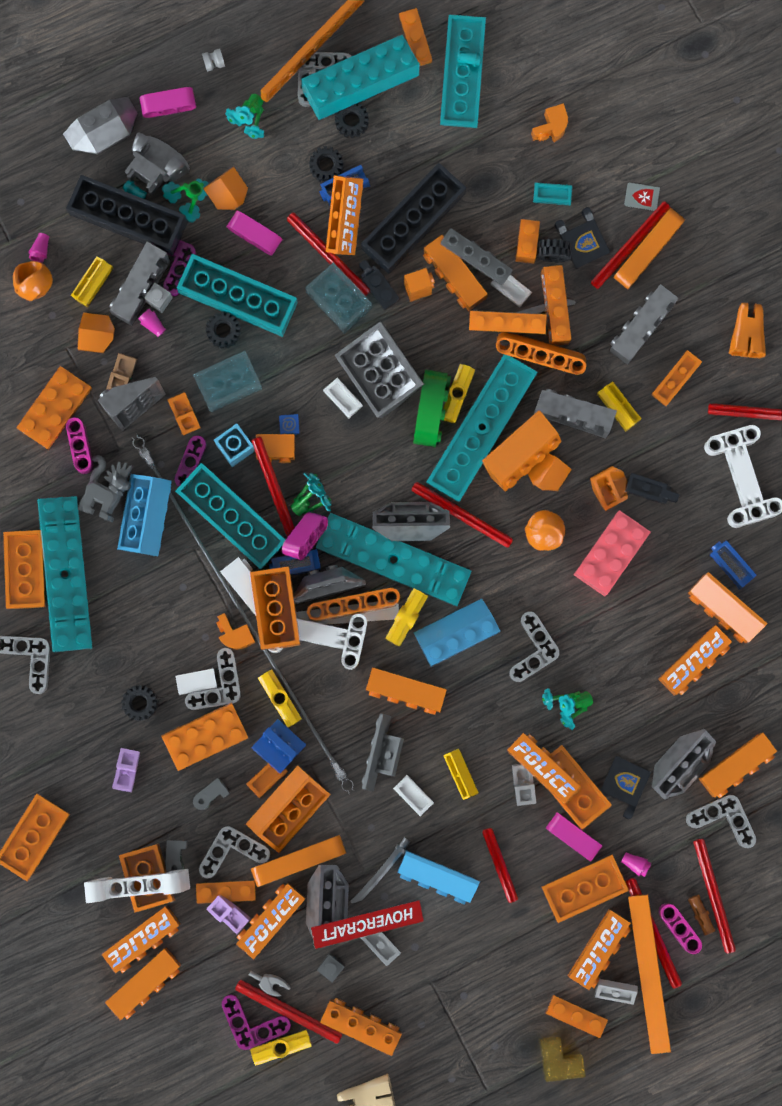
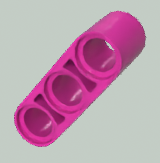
M191 87L146 94L139 98L142 115L145 118L180 113L196 108L194 92Z
M240 211L235 212L226 226L231 232L270 256L273 255L282 241V238Z
M71 418L66 423V430L73 463L80 473L88 474L93 469V461L86 427L79 418ZM79 423L80 429L73 432L71 430L72 425ZM78 442H84V448L81 450H76L75 445ZM82 460H87L88 466L84 469L79 468V463Z
M307 512L285 540L282 546V553L303 560L326 530L328 525L327 517Z
M556 813L546 826L548 831L590 862L602 847L601 844L559 813Z
M669 903L661 905L658 914L682 948L690 954L699 953L702 949V942L679 910ZM668 907L673 910L670 918L664 916V910ZM679 923L685 926V930L681 934H677L675 930ZM691 939H694L697 944L693 950H689L687 947Z

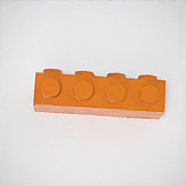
M330 999L320 1023L390 1056L393 1055L402 1035V1032L398 1031V1026L392 1023L385 1025L381 1023V1018L372 1014L368 1017L358 1007L353 1006L351 1009L345 1006L346 1002L341 999Z

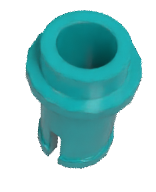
M459 50L457 62L472 64L474 67L476 65L480 66L482 54Z
M128 180L124 184L122 189L125 192L143 199L146 198L147 192L136 186L134 181Z

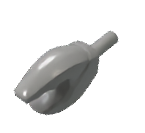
M253 971L249 973V976L260 981V988L268 995L281 996L279 992L273 989L274 984H279L288 990L291 989L290 985L279 976L264 974L262 977Z

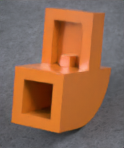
M564 103L545 110L544 116L547 124L532 128L531 135L533 141H544L551 136L553 142H556L562 138L568 124Z
M225 613L217 616L219 619L216 622L221 633L225 632L219 639L225 646L239 650L256 643L247 624L233 630Z

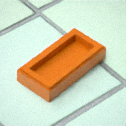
M267 764L246 785L258 798H261L288 771L284 769L279 774L271 765Z

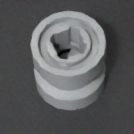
M220 48L214 50L213 53H202L207 72L212 71L215 67H225Z

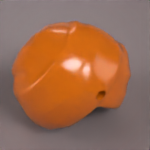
M36 261L22 263L13 272L15 293L28 301L43 297L52 286V274L43 263Z
M547 510L536 512L529 519L525 527L528 543L539 551H550L560 547L565 536V525L562 518Z

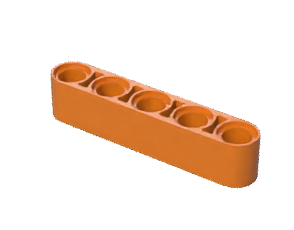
M670 208L619 269L614 279L626 289H629L686 219Z
M501 332L497 336L496 348L502 354L575 375H580L586 370V357L580 352L510 332ZM507 340L510 344L504 346L500 341ZM520 345H525L528 347V349L525 351H521L518 347ZM543 350L546 352V354L544 356L537 355V352ZM560 355L564 357V360L557 361L555 357ZM581 361L583 364L581 366H575L573 365V362Z
M387 588L317 602L308 606L307 615L311 621L321 622L391 608L399 603L400 594L394 588ZM394 593L397 599L394 602H388L386 595ZM369 597H376L378 603L375 606H370L367 603V599ZM352 600L359 603V607L355 610L348 607L349 602ZM333 604L340 606V611L336 614L329 611L330 606ZM313 608L321 610L319 617L311 616L310 612Z
M340 835L253 867L251 872L256 886L259 887L344 855L346 850Z

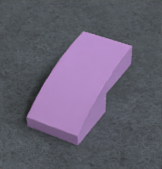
M120 749L116 766L117 770L112 786L113 789L132 793L140 752Z
M218 895L206 909L220 923L223 921L236 934L251 920L246 913L221 895Z

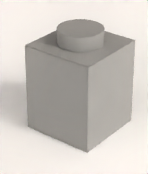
M154 283L144 299L148 305L163 313L172 300V295L169 291Z

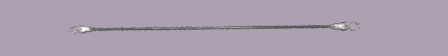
M147 447L140 449L139 455L145 460L158 478L163 479L157 470L150 450ZM170 491V499L260 645L257 632ZM264 649L265 655L328 756L336 778L342 781V779L347 777V773L332 757L268 650Z

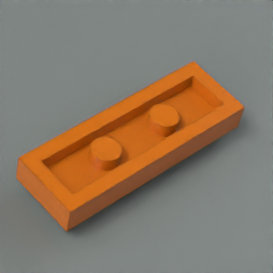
M417 8L399 13L406 41L420 66L432 63L431 53Z
M687 350L652 393V396L667 406L702 361Z
M255 880L197 883V904L212 903L218 895L225 897L231 902L256 900Z
M553 995L546 1011L547 1015L598 1038H601L608 1021Z

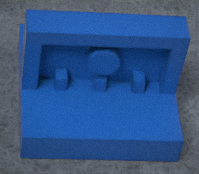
M277 719L270 728L266 729L262 737L252 746V749L281 774L303 750L306 744Z

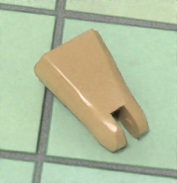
M388 1074L348 1088L337 1094L338 1101L353 1099L354 1105L348 1106H396Z

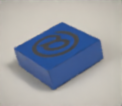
M298 414L279 416L280 434H300Z

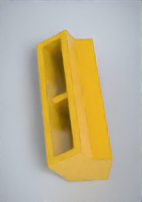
M96 256L71 296L88 307L113 270L112 265Z
M614 382L606 385L597 393L607 408L617 410L615 419L625 432L641 420V417Z
M457 749L443 755L462 799L464 800L478 794V790L460 750Z

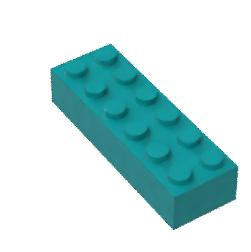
M400 35L302 78V91L318 120L419 76L420 63L404 36Z
M194 254L191 255L177 286L179 294L224 313L228 312L231 316H235L283 337L298 304L297 298Z
M203 463L176 490L186 502L261 570L282 549L286 539Z

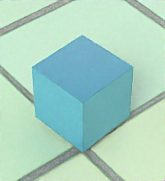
M235 424L214 439L216 446L231 467H234L255 452L254 446L238 424Z

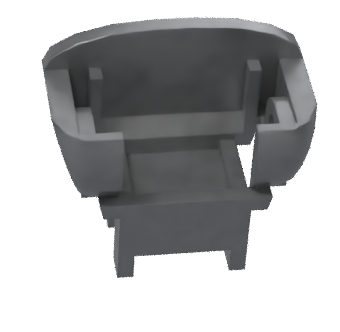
M140 132L136 134L132 146L135 158L125 170L130 181L136 176L147 184L148 192L153 196L163 181L166 183L168 181L174 182L189 173L190 168L187 161L171 146L157 138L145 136Z

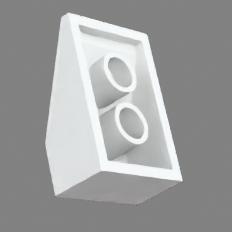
M238 557L220 572L256 615L250 571L253 569L245 559L241 561Z

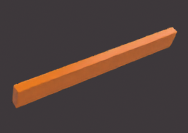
M347 0L261 89V99L268 102L365 0Z
M648 894L629 896L651 1054L671 1052Z

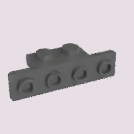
M449 229L440 243L443 247L500 285H504L513 271L510 267L496 259L494 254L483 250L476 242L468 240L453 229Z
M380 713L379 718L376 720V731L371 741L372 748L367 758V769L362 778V789L374 791L378 773L394 777L396 775L404 739L387 735L391 716Z

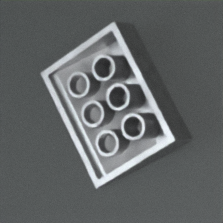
M381 321L335 354V357L377 418H383L424 385Z
M153 377L113 387L110 390L106 389L100 394L98 401L123 431L166 394L158 379Z

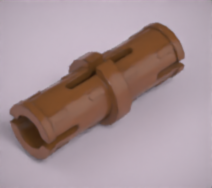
M700 895L690 897L688 901L694 911V918L698 920L704 936L716 931L708 916L710 913L705 909Z

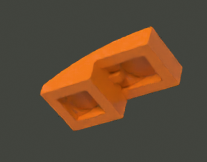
M185 392L167 399L183 435L201 428Z

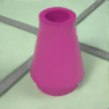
M44 233L38 234L37 239L28 252L31 260L43 263L44 259H47L48 235Z
M150 309L138 318L141 321L140 324L153 332L157 337L166 330L156 313Z
M627 852L621 861L638 876L641 875L643 877L646 876L652 864L646 858Z

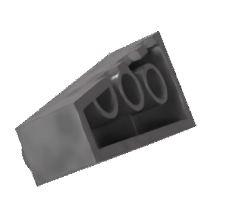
M146 242L126 281L121 285L117 298H114L110 304L112 315L132 326L146 303L144 297L153 284L159 282L170 264L169 257L165 251Z
M661 284L654 293L651 291L645 298V305L643 307L639 306L634 312V319L631 322L628 320L621 330L624 332L621 336L616 335L611 341L610 345L612 347L610 352L628 365L673 308L678 297Z
M546 389V391L542 390L534 414L540 410L546 419L606 438L610 433L617 410L581 401L569 395H559L554 390Z

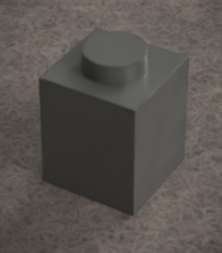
M329 953L317 968V971L333 983L345 965Z

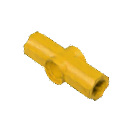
M459 365L449 390L447 402H445L443 409H446L444 420L450 423H455L475 372V369L467 365ZM460 390L463 395L460 398H456L452 392Z
M415 588L411 591L405 605H402L396 615L395 622L385 639L400 647L409 629L411 630L419 616L418 613L428 598L427 595Z
M273 670L258 677L287 728L302 720ZM279 693L285 695V701L282 704L275 702V696Z
M307 1030L251 1048L250 1051L256 1066L277 1058H283L288 1054L312 1047ZM284 1043L286 1045V1051L282 1053L278 1052L276 1050V1044Z

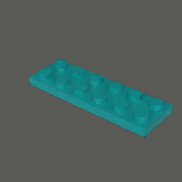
M449 15L440 125L477 128L486 17ZM459 50L482 54L480 66L476 65L474 67L472 64L458 63Z

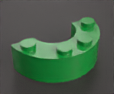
M425 369L424 385L421 391L413 444L436 447V442L440 443L442 431L438 430L440 420L444 421L446 409H442L443 401L447 402L449 391L445 390V387L450 386L451 376H448V373Z

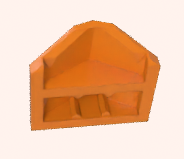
M232 167L203 189L218 210H235L244 203L248 187L236 169Z
M83 312L79 326L78 350L104 353L113 341L115 332L109 316Z
M548 453L542 462L537 463L531 468L528 476L532 484L541 490L558 491L572 469L560 459Z
M611 466L590 478L593 492L605 511L628 499V494L625 492L628 481L622 470Z

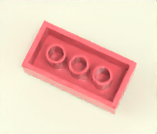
M619 510L578 567L574 576L605 597L651 532Z

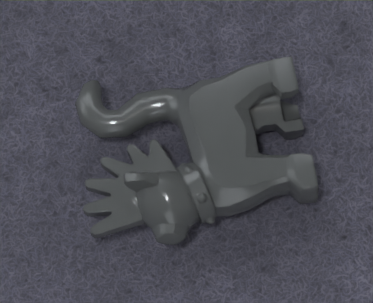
M100 455L93 456L92 461L98 462L99 465L90 476V481L86 486L85 495L81 499L78 510L93 515L95 511L93 508L94 504L99 503L102 505L99 517L113 523L112 513L120 502V498L124 494L123 492L131 488V483L127 481V478L133 466L131 465L127 468L128 464L124 463L121 468V462H118L116 469L112 464V473L107 471L109 477L104 476L110 483L109 487H106L98 481L106 468L105 458Z

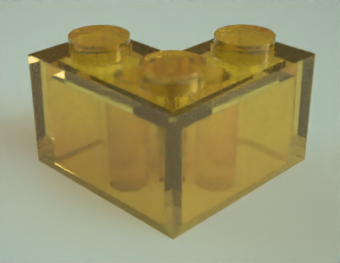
M559 1037L539 1039L546 1082L585 1077L584 1061L581 1054L563 1056L561 1039Z

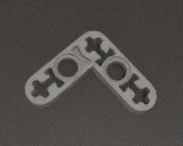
M315 52L310 61H316L317 57L318 66H316V62H310L309 65L305 63L299 69V104L304 107L310 106L309 102L304 101V98H302L304 97L301 89V79L303 76L316 73V71L334 65V58H337V62H341L343 59L352 57L347 53ZM329 58L332 63L329 66H323L321 60Z
M534 612L524 613L521 617V624L538 651L510 669L509 676L514 682L525 680L555 661L559 656L557 645ZM527 615L534 617V626L537 624L540 626V628L535 629L532 633L529 631L532 629V626L525 624V616ZM542 631L545 634L543 642L535 640L534 635L536 632ZM548 640L551 643L547 645L549 649L555 650L553 654L554 658H552L551 656L547 657L545 655L547 653V649L545 647L543 649L540 648V646L544 645ZM531 658L539 660L540 665L538 668L533 669L529 666ZM522 663H525L526 668L531 673L527 674V671L523 672L521 674V679L519 677H514V669L517 668V670H521L522 668H524V666H522Z
M0 636V643L4 640L5 643L12 644L11 640H14L12 645L13 651H11V647H4L3 650L0 647L1 654L31 655L29 689L35 694H43L48 687L49 642L42 638ZM19 641L27 643L25 651L20 652L17 649ZM30 641H33L32 645H40V642H43L46 649H42V652H40L39 649L32 648L33 652H30ZM38 661H43L45 664V668L41 672H37L34 667ZM34 674L44 675V678L40 677V683L43 684V688L41 687L39 691L33 687L38 681V677H34Z
M223 648L217 654L222 687L188 694L185 698V704L189 709L199 710L217 707L231 702L234 704L240 700L241 691L236 660L231 649ZM227 651V654H231V658H228L229 665L233 663V667L222 669V665H226L225 660L221 659V656L224 655L223 652ZM227 670L234 672V679L232 681H226L223 677ZM236 682V686L232 687L233 691L237 692V696L234 697V700H231L230 697H227L230 689L229 687L225 688V684L231 685ZM212 692L218 695V701L214 704L208 701V695ZM201 694H204L206 705L202 706L203 702H197L195 707L189 704L192 696H195L196 699H201Z
M726 795L689 812L686 816V823L691 828H700L726 816L741 847L751 848L756 843V836L739 799L734 795ZM728 798L730 800H734L735 803L733 804V808H723L725 813L722 814V808L720 807L718 802H721V805H724L728 803ZM710 806H715L718 809L717 816L710 817L707 811ZM703 810L704 816L708 820L705 821L704 818L698 820L697 825L691 823L692 815L700 816L702 815L700 811ZM736 816H741L744 820L741 827H736L733 823V819ZM746 827L748 828V830H745L744 832L746 836H751V839L749 840L750 844L742 842V840L744 839V835L742 832L738 834V830H743Z
M226 826L219 831L200 865L199 872L204 878L213 877L230 848L258 863H265L269 860L270 850L235 828ZM228 830H231V835L235 838L237 837V834L241 836L236 841L235 846L232 845L234 840L228 838L227 840L224 839V831L227 832ZM242 839H247L250 842L248 850L240 849L239 842ZM254 843L258 845L255 848L256 850H265L266 858L259 860L257 853L253 852L252 856L249 854L253 849ZM217 846L221 847L224 851L223 856L220 858H216L212 852ZM209 856L213 860L219 861L218 865L215 863L212 865L213 873L205 874L203 867L210 864L211 861L207 860Z

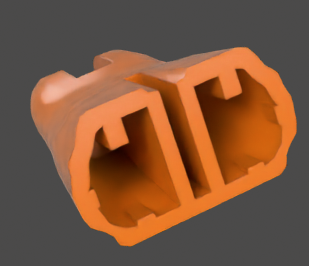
M741 303L729 349V354L732 356L751 358L766 356L764 314L761 304L755 303L753 318L748 317V303Z

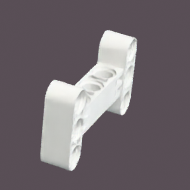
M755 425L745 426L712 436L704 445L708 455L715 456L725 453L742 506L733 510L728 515V523L734 528L769 519L782 512L781 499L771 498L763 500L746 446L754 444L760 438V430ZM752 431L755 438L749 439L746 436V432ZM729 436H733L736 438V445H732L729 443ZM710 442H716L719 446L718 450L711 449ZM770 503H775L778 506L777 512H773L770 509ZM752 508H756L759 510V517H754L752 515ZM734 514H739L742 517L741 523L734 521Z
M353 615L350 619L348 630L297 619L300 640L343 649V666L348 670L355 669L358 666L367 628V619L364 615ZM356 618L363 619L364 625L361 628H356L353 625V621ZM351 637H358L360 643L358 646L352 647L349 644V639ZM283 648L268 649V650H269L270 652H272V653H278V652H280ZM349 655L354 656L356 659L355 664L352 666H348L345 663V658Z
M180 869L162 874L116 879L107 877L84 882L86 903L136 895L181 893L190 889L188 869ZM155 878L159 879L161 882V886L159 889L155 888L153 885V881ZM135 881H139L141 883L140 891H137L134 888ZM116 883L121 884V893H118L115 890Z

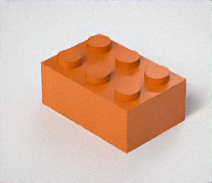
M159 844L119 855L125 877L166 873V866ZM155 878L153 885L157 889L160 888L161 882ZM139 881L134 882V888L137 891L141 890V883ZM164 893L130 896L134 912L175 900L173 894Z

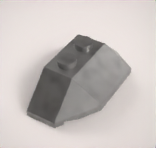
M128 97L111 99L78 117L63 135L73 151L98 155L130 136L138 113Z
M391 502L379 510L373 511V529L391 541H431L450 528V511L444 510L431 502Z
M337 565L326 567L327 571L319 572V570L310 571L308 576H304L295 591L294 602L299 604L366 586V582L345 568H338Z
M705 729L680 736L655 764L652 788L663 799L684 793L710 764L716 741Z
M318 865L307 884L306 925L311 936V927L347 919L349 884L339 871L340 869L337 865Z

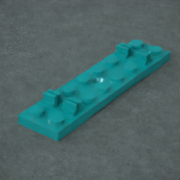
M503 355L428 478L427 484L460 502L483 464L482 460L487 457L535 378L537 371L509 355ZM484 424L486 429L482 431L478 426Z
M77 496L38 499L53 652L91 649L92 640ZM62 571H67L68 576L66 578L61 576Z
M332 513L328 517L327 528L316 545V549L410 588H415L422 593L456 607L472 572L403 542L391 541L374 530ZM393 556L397 558V562L394 564L390 562V558Z

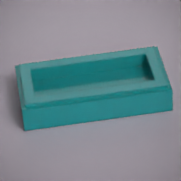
M534 184L533 203L571 205L572 185Z

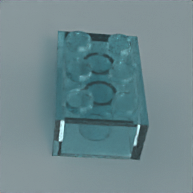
M334 262L305 287L307 295L344 334L372 309V303Z
M246 351L193 374L211 413L262 390L261 383Z

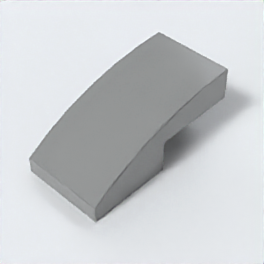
M521 764L512 765L517 806L536 804L533 775Z

